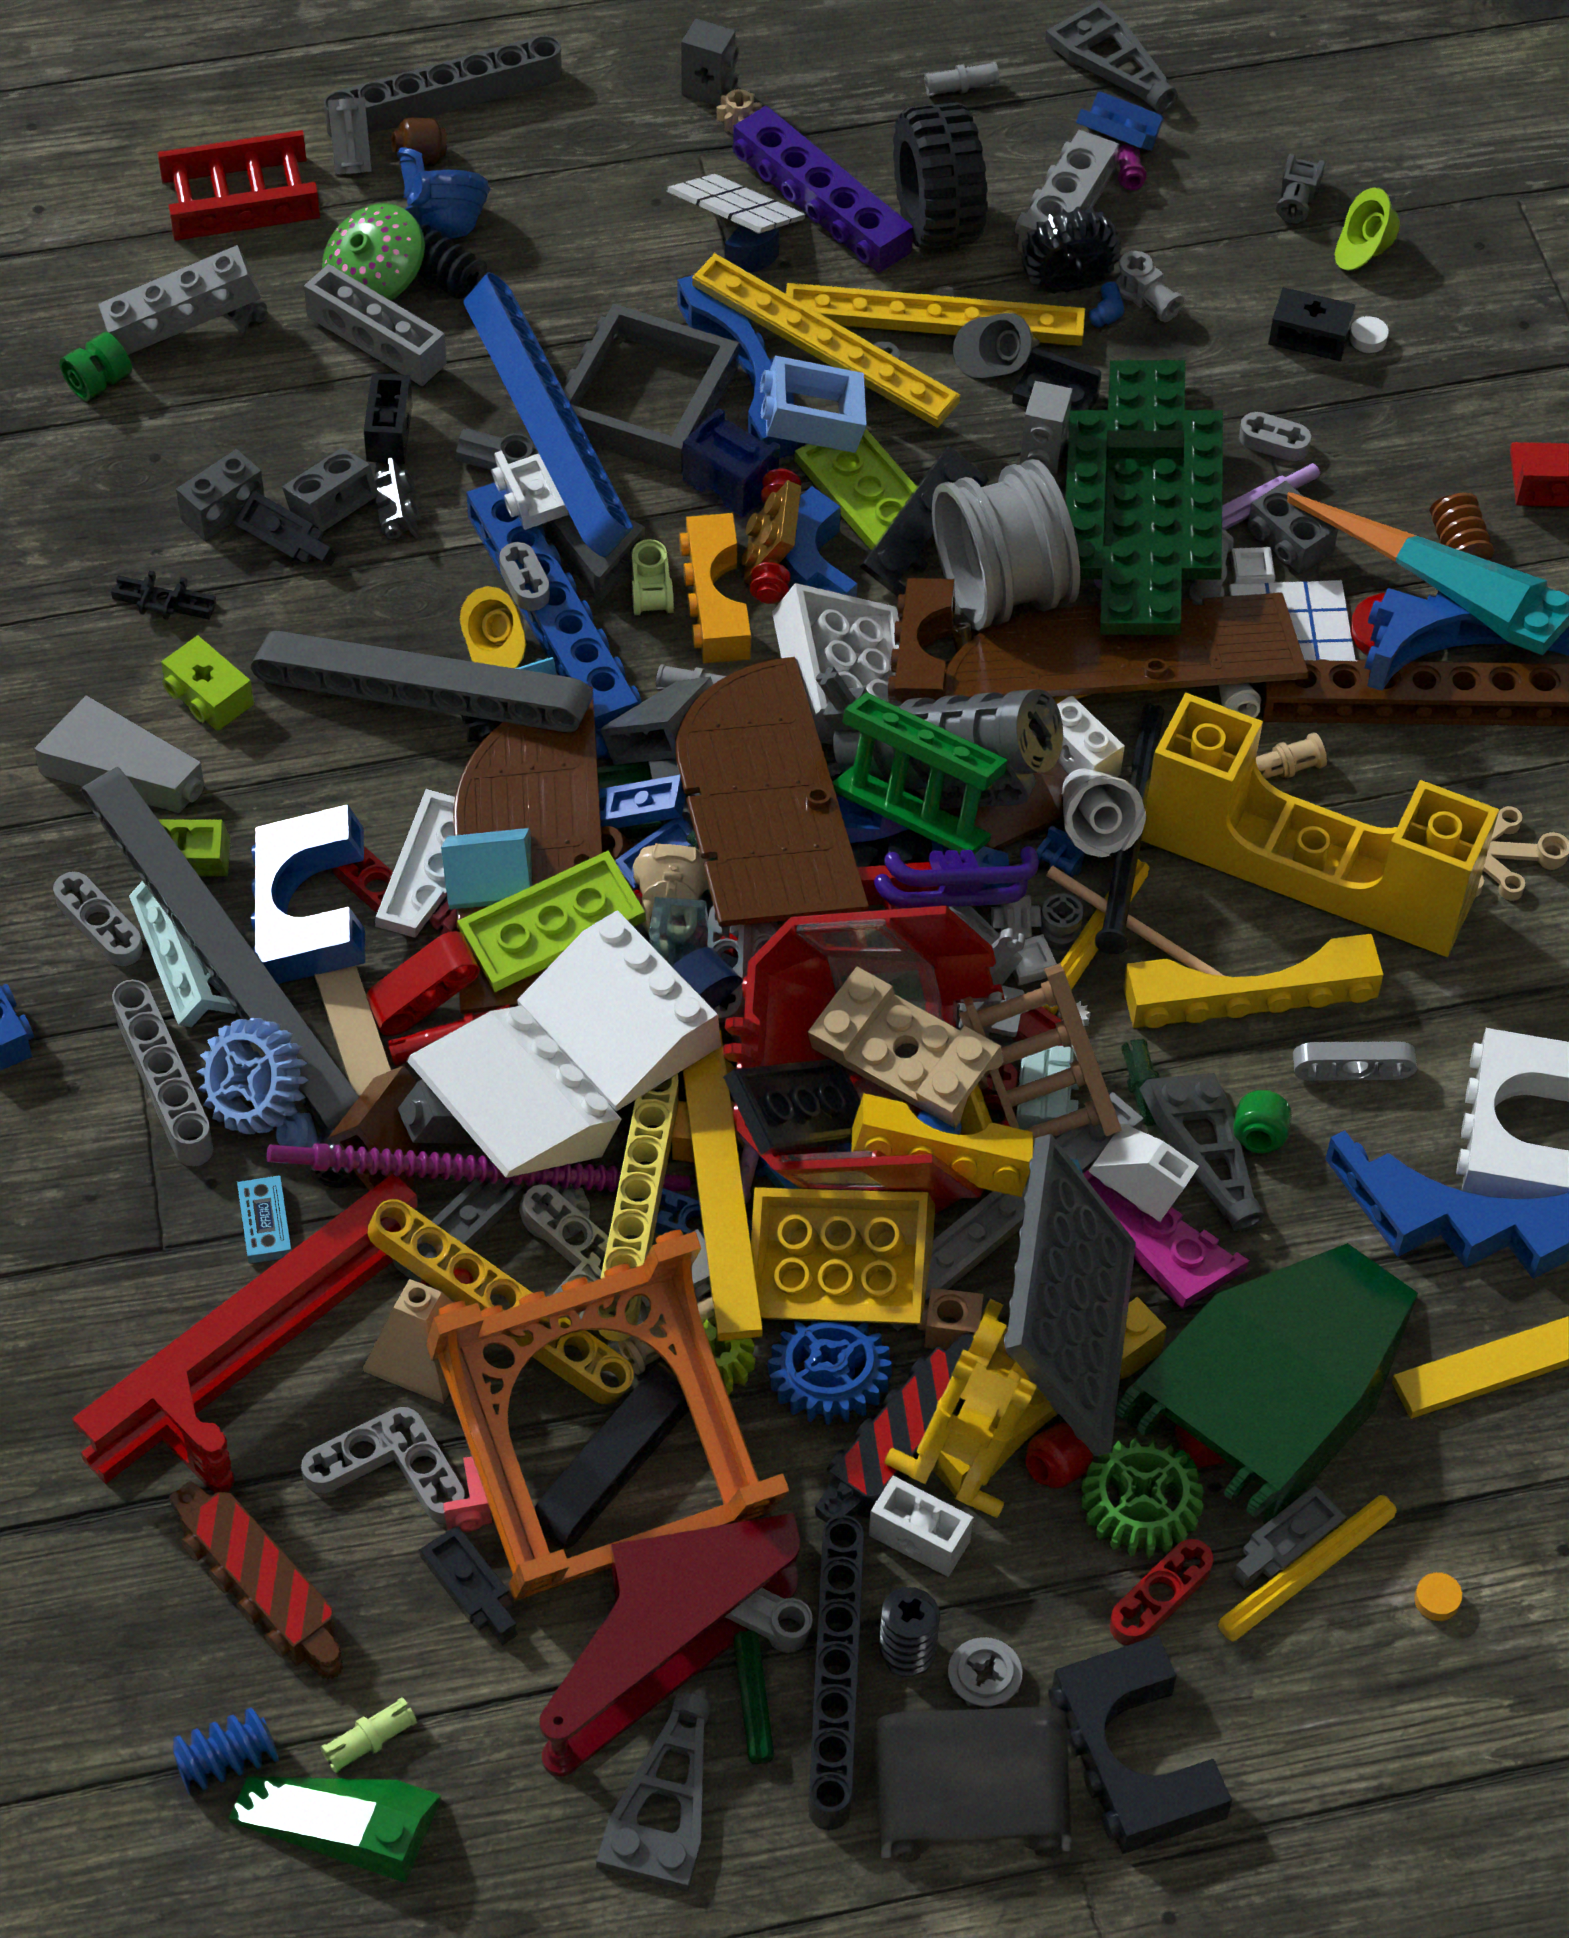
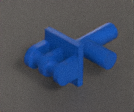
M1051 826L1047 837L1036 851L1039 863L1045 861L1050 864L1049 868L1054 866L1064 870L1065 874L1070 877L1078 876L1081 872L1085 852L1073 844L1066 832Z

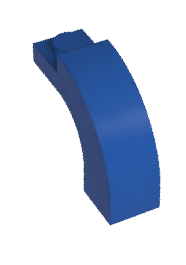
M813 486L800 496L795 546L781 561V565L790 572L791 577L787 585L791 589L797 583L857 597V583L828 563L818 552L824 544L840 532L841 506Z

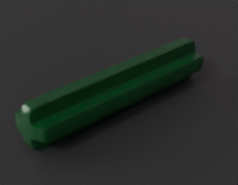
M753 1630L740 1631L734 1636V1648L748 1759L752 1764L769 1763L774 1758V1749L759 1634Z

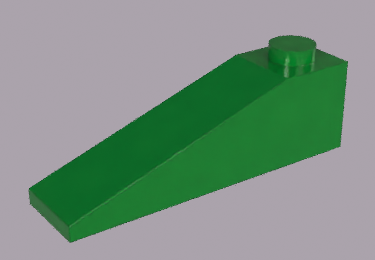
M248 1776L229 1816V1822L406 1883L441 1801V1795L399 1780Z

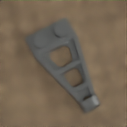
M1100 0L1046 30L1045 42L1067 60L1143 98L1157 112H1165L1175 102L1177 90L1167 82L1165 75L1125 21ZM1109 37L1115 39L1121 47V50L1107 58H1103L1088 50ZM1131 60H1135L1144 70L1131 76L1118 68Z
M1215 1073L1147 1079L1139 1089L1157 1126L1175 1150L1199 1166L1194 1176L1221 1213L1227 1216L1233 1230L1243 1231L1261 1222L1265 1214L1258 1200L1254 1198L1241 1144L1234 1136L1232 1108ZM1209 1119L1214 1126L1217 1143L1198 1144L1184 1127L1183 1121ZM1224 1158L1227 1161L1232 1179L1220 1181L1206 1160Z
M679 1693L675 1696L671 1715L609 1817L596 1859V1868L689 1891L701 1850L704 1726L707 1724L711 1710V1703L706 1699L690 1693ZM680 1723L693 1727L685 1728ZM668 1751L687 1755L690 1758L688 1778L684 1785L656 1777L664 1755ZM659 1794L678 1800L681 1807L680 1826L675 1833L638 1824L637 1816L650 1796Z

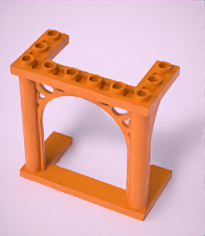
M681 1229L664 1233L655 1239L657 1244L652 1245L643 1265L630 1268L629 1263L620 1264L604 1271V1278L589 1283L587 1277L574 1279L561 1286L562 1292L547 1297L544 1291L535 1292L519 1299V1306L504 1311L501 1305L480 1311L478 1303L466 1306L464 1301H457L441 1307L438 1310L439 1315L433 1317L426 1346L431 1361L439 1359L513 1574L509 1587L514 1601L612 1568L611 1544L748 1521L771 1513L789 1492L783 1473L759 1481L702 1324L691 1270L701 1250L696 1231L685 1235L682 1234ZM644 1296L650 1303L649 1316L641 1324L632 1325L625 1318L626 1305L633 1297ZM618 1300L614 1317L604 1319L599 1316L598 1308L600 1306L603 1307V1310H606L613 1301ZM585 1311L582 1319H580L578 1313ZM660 1316H662L665 1323L659 1326L666 1334L664 1338L654 1337L650 1331ZM567 1317L571 1321V1326L566 1329L561 1328L558 1324L559 1319ZM549 1323L550 1329L543 1326V1324ZM524 1331L529 1332L533 1337V1342L523 1347L519 1346L509 1337V1335L521 1338L525 1336ZM578 1331H615L636 1338L651 1347L667 1362L675 1373L684 1392L724 1505L566 1558L564 1549L550 1553L509 1435V1399L514 1383L522 1368L534 1354L548 1343ZM490 1344L502 1345L513 1354L514 1364L506 1369L493 1367L484 1359L483 1349ZM671 1345L673 1346L675 1354L668 1349ZM482 1375L494 1380H502V1390L492 1394L490 1390L491 1381L485 1384ZM493 1405L499 1406L498 1415H496Z

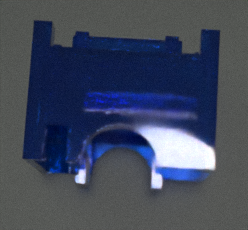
M720 408L683 441V481L701 492L706 488L713 489L722 498L724 506L742 517L762 500L761 491L764 488V475L769 471L779 469L780 444L775 441L770 445L766 444L725 419V411Z

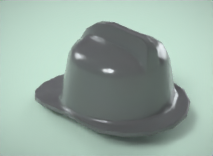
M1002 313L976 318L967 322L958 331L954 340L953 355L957 366L963 373L973 378H988L1011 374L1025 367L1028 364L1032 348L1039 346L1040 343L1038 339L1034 338L1030 327L1022 317L1015 313Z

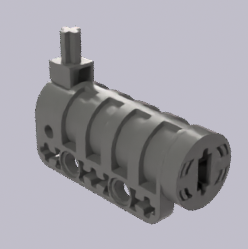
M828 667L825 673L817 675L816 681L830 700L823 716L830 727L835 730L833 735L834 753L839 769L843 774L850 767H854L860 736L858 730L842 723L844 710L864 693L869 692L865 687L848 688L836 669ZM1041 689L1011 691L1005 696L992 692L976 694L971 698L964 695L944 696L937 701L932 698H914L903 703L896 700L886 701L1008 759L1005 774L987 790H982L978 807L1026 803L1036 783L1032 773H1044L1051 770L1061 754L1063 745L1061 714L1052 696ZM877 739L875 741L869 774L886 783H889L895 753L893 747ZM911 756L904 788L905 792L923 801L930 766L927 763ZM946 773L939 805L940 809L961 808L966 786L964 781ZM908 788L915 790L919 794L911 792Z

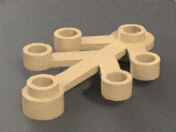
M1506 806L1500 809L1483 871L1500 884L1498 891L1504 899L1514 901L1521 898L1525 888V880L1520 874L1507 869L1496 858L1538 861L1543 868L1555 870L1567 862L1569 841L1565 836L1551 832L1542 835L1538 844L1496 842L1495 840L1502 834L1516 833L1520 829L1522 822V813L1515 807ZM1504 818H1511L1515 822H1506ZM1482 875L1476 897L1481 894L1483 889L1484 877ZM1513 884L1517 886V889H1511L1506 885Z

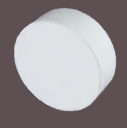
M1365 316L1358 318L1351 326L1350 343L1361 352H1378L1386 345L1388 327L1382 320L1376 317Z

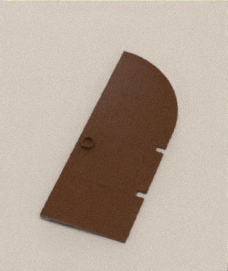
M1283 592L1202 598L1203 605L1194 606L1192 599H1181V635H1100L1101 605L1056 608L1047 612L1037 611L1009 619L1003 624L994 625L973 637L971 641L967 642L955 654L949 663L944 680L943 697L964 695L971 698L976 694L992 692L1005 696L1011 691L1031 689L1044 690L1052 697L1144 690L1160 692L1172 688L1308 679V670Z
M795 657L757 663L740 669L717 681L693 702L684 715L677 733L675 750L684 793L700 794L699 796H690L686 801L701 858H717L715 861L704 862L703 867L718 925L720 927L787 921L790 917L868 911L869 905Z
M594 695L579 728L574 732H561L502 722L477 747L465 766L457 786L453 809L454 836L530 828L532 886L603 853ZM488 906L456 909L457 921ZM477 962L480 968L478 977L459 991L460 1013L465 1014L472 1011L473 1013L486 1012L509 1003L511 1007L518 1006L517 999L547 968L494 992Z

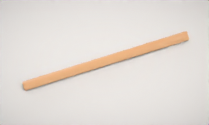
M1052 866L1049 869L1047 877L1103 913L1106 912V899L1058 868ZM1128 914L1126 923L1128 929L1176 960L1197 971L1225 976Z

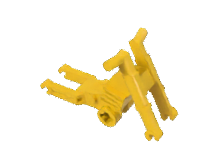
M990 1298L981 1316V1322L969 1350L963 1349L944 1394L938 1400L936 1411L917 1448L918 1458L915 1459L892 1447L884 1464L926 1484L941 1451L971 1465L955 1499L997 1518L1003 1508L1004 1501L981 1491L980 1488L989 1482L1007 1443L1013 1437L1014 1429L1023 1411L1026 1410L1037 1385L1030 1382L1028 1375L1019 1364L1008 1356L1004 1345V1336L1008 1332V1327L997 1321L1003 1304ZM959 1398H962L965 1402L958 1416L953 1415L952 1413ZM995 1415L1001 1417V1420L994 1434H992L988 1430Z

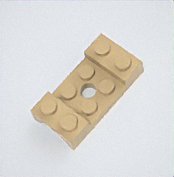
M859 967L854 969L808 1031L813 1049L953 1128H956L960 1123L967 1098L988 1070L998 1069L1004 1062L1001 1045L966 1026L961 1031L895 995L892 985ZM905 1043H911L918 1047L917 1053L910 1058H900L895 1054V1051L900 1045Z

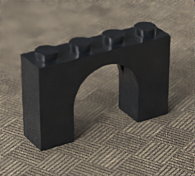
M1159 1635L1055 1669L1052 1688L1048 1689L1053 1711L1057 1716H1064L1069 1728L1066 1730L1069 1748L1074 1757L1081 1756L1087 1770L1083 1773L1087 1790L1093 1799L1099 1798L1105 1812L1101 1815L1105 1832L1110 1841L1117 1840L1122 1854L1228 1818L1232 1798L1214 1758L1164 1775H1145L1132 1771L1121 1764L1108 1747L1105 1729L1116 1716L1129 1709L1171 1696L1173 1693L1177 1675Z

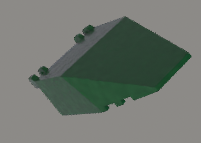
M1348 1243L1217 1293L1138 1380L1130 1385L1120 1400L1115 1413L1121 1419H1125L1128 1416L1127 1423L1134 1428L1137 1427V1431L1143 1435L1148 1434L1166 1416L1238 1469L1239 1472L1230 1481L1224 1492V1495L1230 1500L1239 1496L1249 1482L1253 1480L1261 1488L1250 1499L1246 1512L1255 1517L1266 1509L1263 1524L1265 1525L1302 1495L1376 1410L1418 1292Z

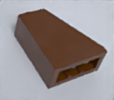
M403 1065L372 1079L328 1137L334 1146L340 1145L344 1151L347 1146H352L356 1152L360 1147H365L367 1152H370L372 1148H377L379 1153L388 1148L391 1154L400 1149L403 1155H406L409 1150H413L415 1156L419 1155L421 1143L412 1142L398 1111V1107L417 1084ZM353 1168L369 1191L393 1174V1171H390L388 1175L384 1176L378 1170L376 1174L371 1175L368 1169H365L364 1173L359 1174L356 1168ZM402 1172L398 1177L412 1189L415 1173L412 1177H407L405 1172Z

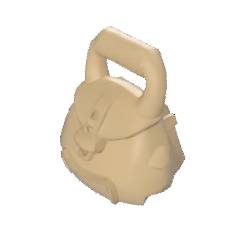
M655 843V845L644 847L635 859L633 878L639 885L643 895L641 906L645 911L647 920L641 924L650 936L684 939L694 931L698 921L699 899L704 891L709 889L703 863L709 861V858H701L700 851L696 847ZM654 909L666 912L684 911L687 922L651 919V914Z

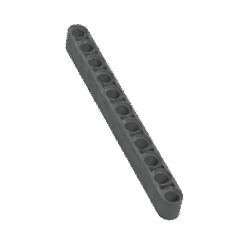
M115 767L82 786L81 792L94 815L241 1019L262 1018L263 1020L280 1024V1030H287L293 1033L290 1043H297V1045L302 1046L297 1054V1059H303L307 1062L303 1068H300V1076H304L309 1080L299 1085V1091L305 1096L300 1101L322 1131L336 1128L359 1096L130 780L119 767Z

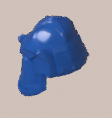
M406 147L400 148L397 158L400 160L405 186L404 198L407 199L408 205L405 210L417 220L420 226L428 224L431 226V231H439L442 233L443 238L454 239L467 236L475 228L477 218L481 214L488 193L491 190L488 180L478 173L462 170L424 171L422 153Z

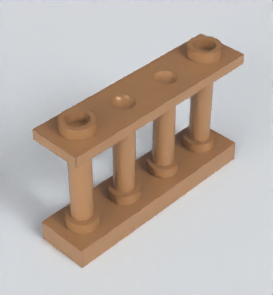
M1060 963L1044 969L1048 981L1041 983L1042 988L980 1011H976L971 996L963 999L967 1011L959 1013L963 1026L972 1029L984 1037L986 1036L983 1027L1048 1004L1049 1008L1057 1005L1063 1021L1055 1023L1056 1028L1002 1047L1004 1062L1001 1066L1063 1044L1064 1048L1072 1045L1077 1061L1069 1063L1070 1068L1008 1091L1005 1090L998 1069L989 1070L1010 1127L1020 1129L1012 1107L1077 1084L1078 1088L1084 1085L1087 1086L1091 1100L1084 1103V1108L1024 1129L1033 1132V1144L1037 1137L1048 1134L1055 1137L1090 1123L1092 1127L1101 1124L1105 1136L1122 1131L1067 977Z

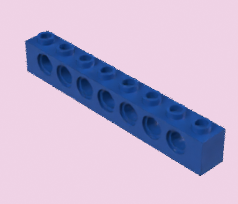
M495 482L468 491V518L502 578L499 555L504 546L514 542H521L529 545L534 550L548 578L550 598L545 607L539 610L529 611L520 607L519 609L546 657L554 658L557 675L579 679L589 687L593 686L595 729L602 728L642 703L637 688L634 685L629 687L625 680L626 674L621 660L618 657L613 658L609 652V643L603 629H596L594 626L593 615L587 601H580L578 598L576 584L572 575L569 572L564 573L562 570L560 556L556 547L553 544H547L543 525L524 530L518 516L511 517L504 500V495L507 494L506 490L499 492ZM518 559L512 560L517 563L520 570L524 569V563H520ZM529 583L525 584V590H530L531 594L537 593L532 590Z

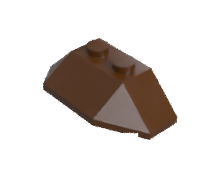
M1058 761L1047 772L1032 773L1036 783L1026 803L978 807L974 825L992 834L991 840L985 847L999 850L1061 821L1063 815L1062 788L1068 774ZM961 808L942 810L959 818Z

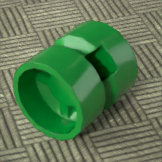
M103 332L88 341L85 345V350L77 348L59 361L60 370L66 383L84 401H89L105 391L106 383L114 385L132 373V364L128 354L120 342L108 332Z

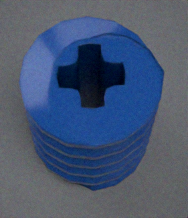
M252 1708L245 1710L244 1725L234 1715L228 1716L226 1732L216 1721L210 1723L208 1739L198 1728L192 1730L190 1746L180 1735L173 1738V1754L188 1795H190V1780L194 1779L203 1790L207 1789L208 1774L211 1772L221 1783L225 1782L226 1767L229 1765L239 1776L243 1775L244 1760L247 1758L256 1769L261 1768L262 1753L265 1751L274 1762L279 1761L264 1717L260 1718Z

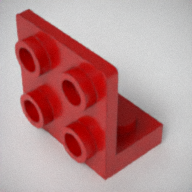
M1511 443L1510 457L1516 506L1569 507V443Z

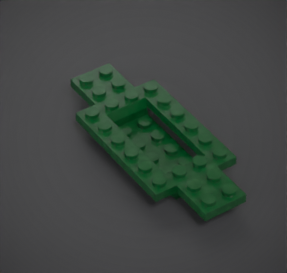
M1110 360L1108 410H1070L1066 506L1078 547L1080 579H1102L1100 635H1181L1182 580H1222L1223 410H1185L1186 360Z

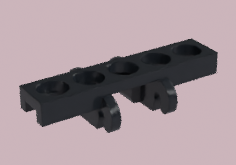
M150 570L148 577H145L144 581L118 575L116 579L117 584L111 590L112 599L137 604L141 615H144L147 610L163 613L164 620H168L174 612L210 620L216 606L215 596L187 590V578L181 577L180 584L176 585L174 591L154 587L156 573ZM125 587H130V588H132L134 591L131 592V591H126V590H122V589L125 588ZM162 595L168 596L165 604L159 603L157 601L158 597ZM186 599L190 604L183 603L182 600ZM205 603V604H207L209 607H208V608H206V607H201V606H197V604Z

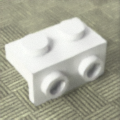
M502 451L494 453L497 468L491 469L496 487L499 492L506 490L507 494L504 495V500L511 517L518 516L524 530L569 515L539 454L508 464Z

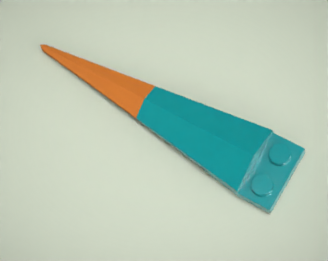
M1288 492L1287 501L1289 504L1336 527L1398 563L1456 602L1507 642L1543 655L1569 626V595L1548 588L1547 580Z

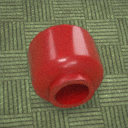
M1066 1422L1052 1425L1034 1436L1028 1443L1026 1466L1030 1475L1038 1483L1054 1489L1066 1487L1084 1476L1089 1465L1093 1462V1453L1082 1440L1077 1439L1073 1429Z

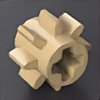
M743 89L732 90L727 96H721V105L717 106V121H724V130L733 134V125L761 109L762 104L754 103L753 93Z

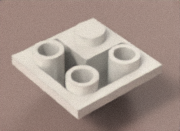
M1122 1123V1131L1114 1134L1088 1172L1100 1179L1104 1185L1114 1189L1134 1203L1142 1212L1151 1215L1160 1222L1199 1166L1164 1141Z

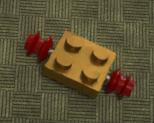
M783 468L769 471L764 475V488L761 491V498L765 506L758 514H752L745 531L746 535H749L748 546L742 557V564L745 565L743 582L750 585L749 589L753 597L766 604L780 602L788 593L789 587L787 584L790 581V572L779 563L795 546L801 480L798 475Z

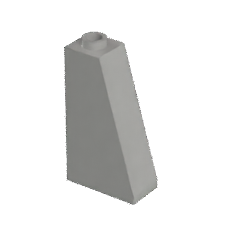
M87 695L34 748L39 773L46 777L84 786L113 768L119 767L147 805L180 813L189 802L196 801L204 788L200 761Z

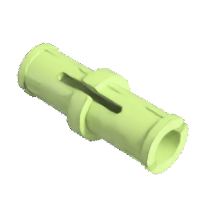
M401 1697L397 1702L371 1718L367 1719L363 1716L355 1721L356 1727L330 1743L322 1745L321 1751L326 1761L332 1762L330 1764L332 1770L335 1773L339 1772L341 1768L369 1751L374 1754L383 1749L382 1743L408 1727L417 1724L411 1708L406 1709L408 1703Z

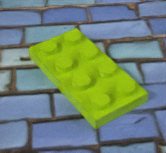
M866 428L856 453L811 444L795 450L794 461L821 493L841 506V516L870 550L875 546L917 487Z
M606 851L466 916L457 922L460 932L465 935L471 951L494 992H497L548 968L582 931L617 910L633 927L647 920L645 911L610 852Z

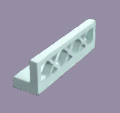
M142 881L129 897L178 1025L192 1027L208 1009L235 1014L236 1010ZM208 983L217 989L221 996L212 995Z

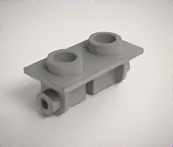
M365 97L328 100L335 174L372 172Z

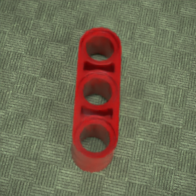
M454 931L437 937L368 990L366 999L380 1032L383 1035L394 1036L409 1030L461 989L472 983L478 977L480 968L463 933Z

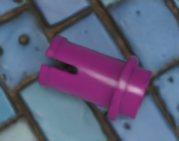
M1132 144L1123 145L1118 149L1117 159L1120 167L1118 181L1127 190H1137L1143 186L1147 179V172L1141 165L1139 148L1136 147L1134 149Z

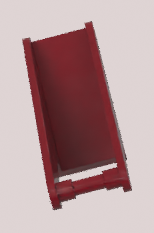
M794 1513L611 1544L612 1582L616 1604L540 1714V1731L548 1739L542 1750V1764L548 1773L563 1777L574 1772L732 1647L735 1634L740 1631H749L750 1629L725 1618V1616L759 1589L763 1588L783 1599L794 1597L798 1587L796 1558L800 1550V1538Z

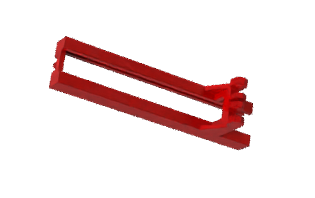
M391 1174L72 1418L74 1427L79 1432H83L91 1442V1445L81 1452L83 1461L106 1484L155 1445L163 1441L207 1487H210V1491L213 1490L214 1493L230 1491L235 1482L233 1472H231L232 1466L230 1454L227 1451L226 1436H224V1432H221L215 1423H202L196 1417V1414L392 1263L393 1258L370 1241L368 1225L376 1208L383 1201L397 1199L415 1209L418 1207L417 1195L398 1176L396 1177L394 1174ZM391 1217L380 1219L381 1225L385 1230L389 1232L401 1231L400 1224Z

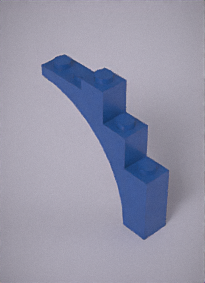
M1388 588L1382 602L1374 601L1368 618V623L1374 625L1370 640L1374 641L1375 644L1369 650L1364 669L1371 670L1367 686L1383 691L1391 677L1402 667L1430 652L1462 645L1512 643L1507 642L1440 591H1438L1436 596L1429 594L1426 600ZM1569 626L1548 649L1549 651L1569 655Z

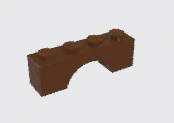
M907 578L906 593L898 595V618H902V621L895 622L894 641L895 645H899V649H892L891 671L896 673V676H889L888 700H896L903 703L914 698H932L937 701L943 697L946 661L929 655L924 649L934 641L952 635L951 627L954 626L956 613L954 579Z

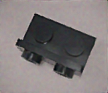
M1033 347L1028 358V367L1013 392L1012 403L1027 408L1034 383L1038 381L1072 388L1070 410H1092L1099 397L1102 372L1089 365Z

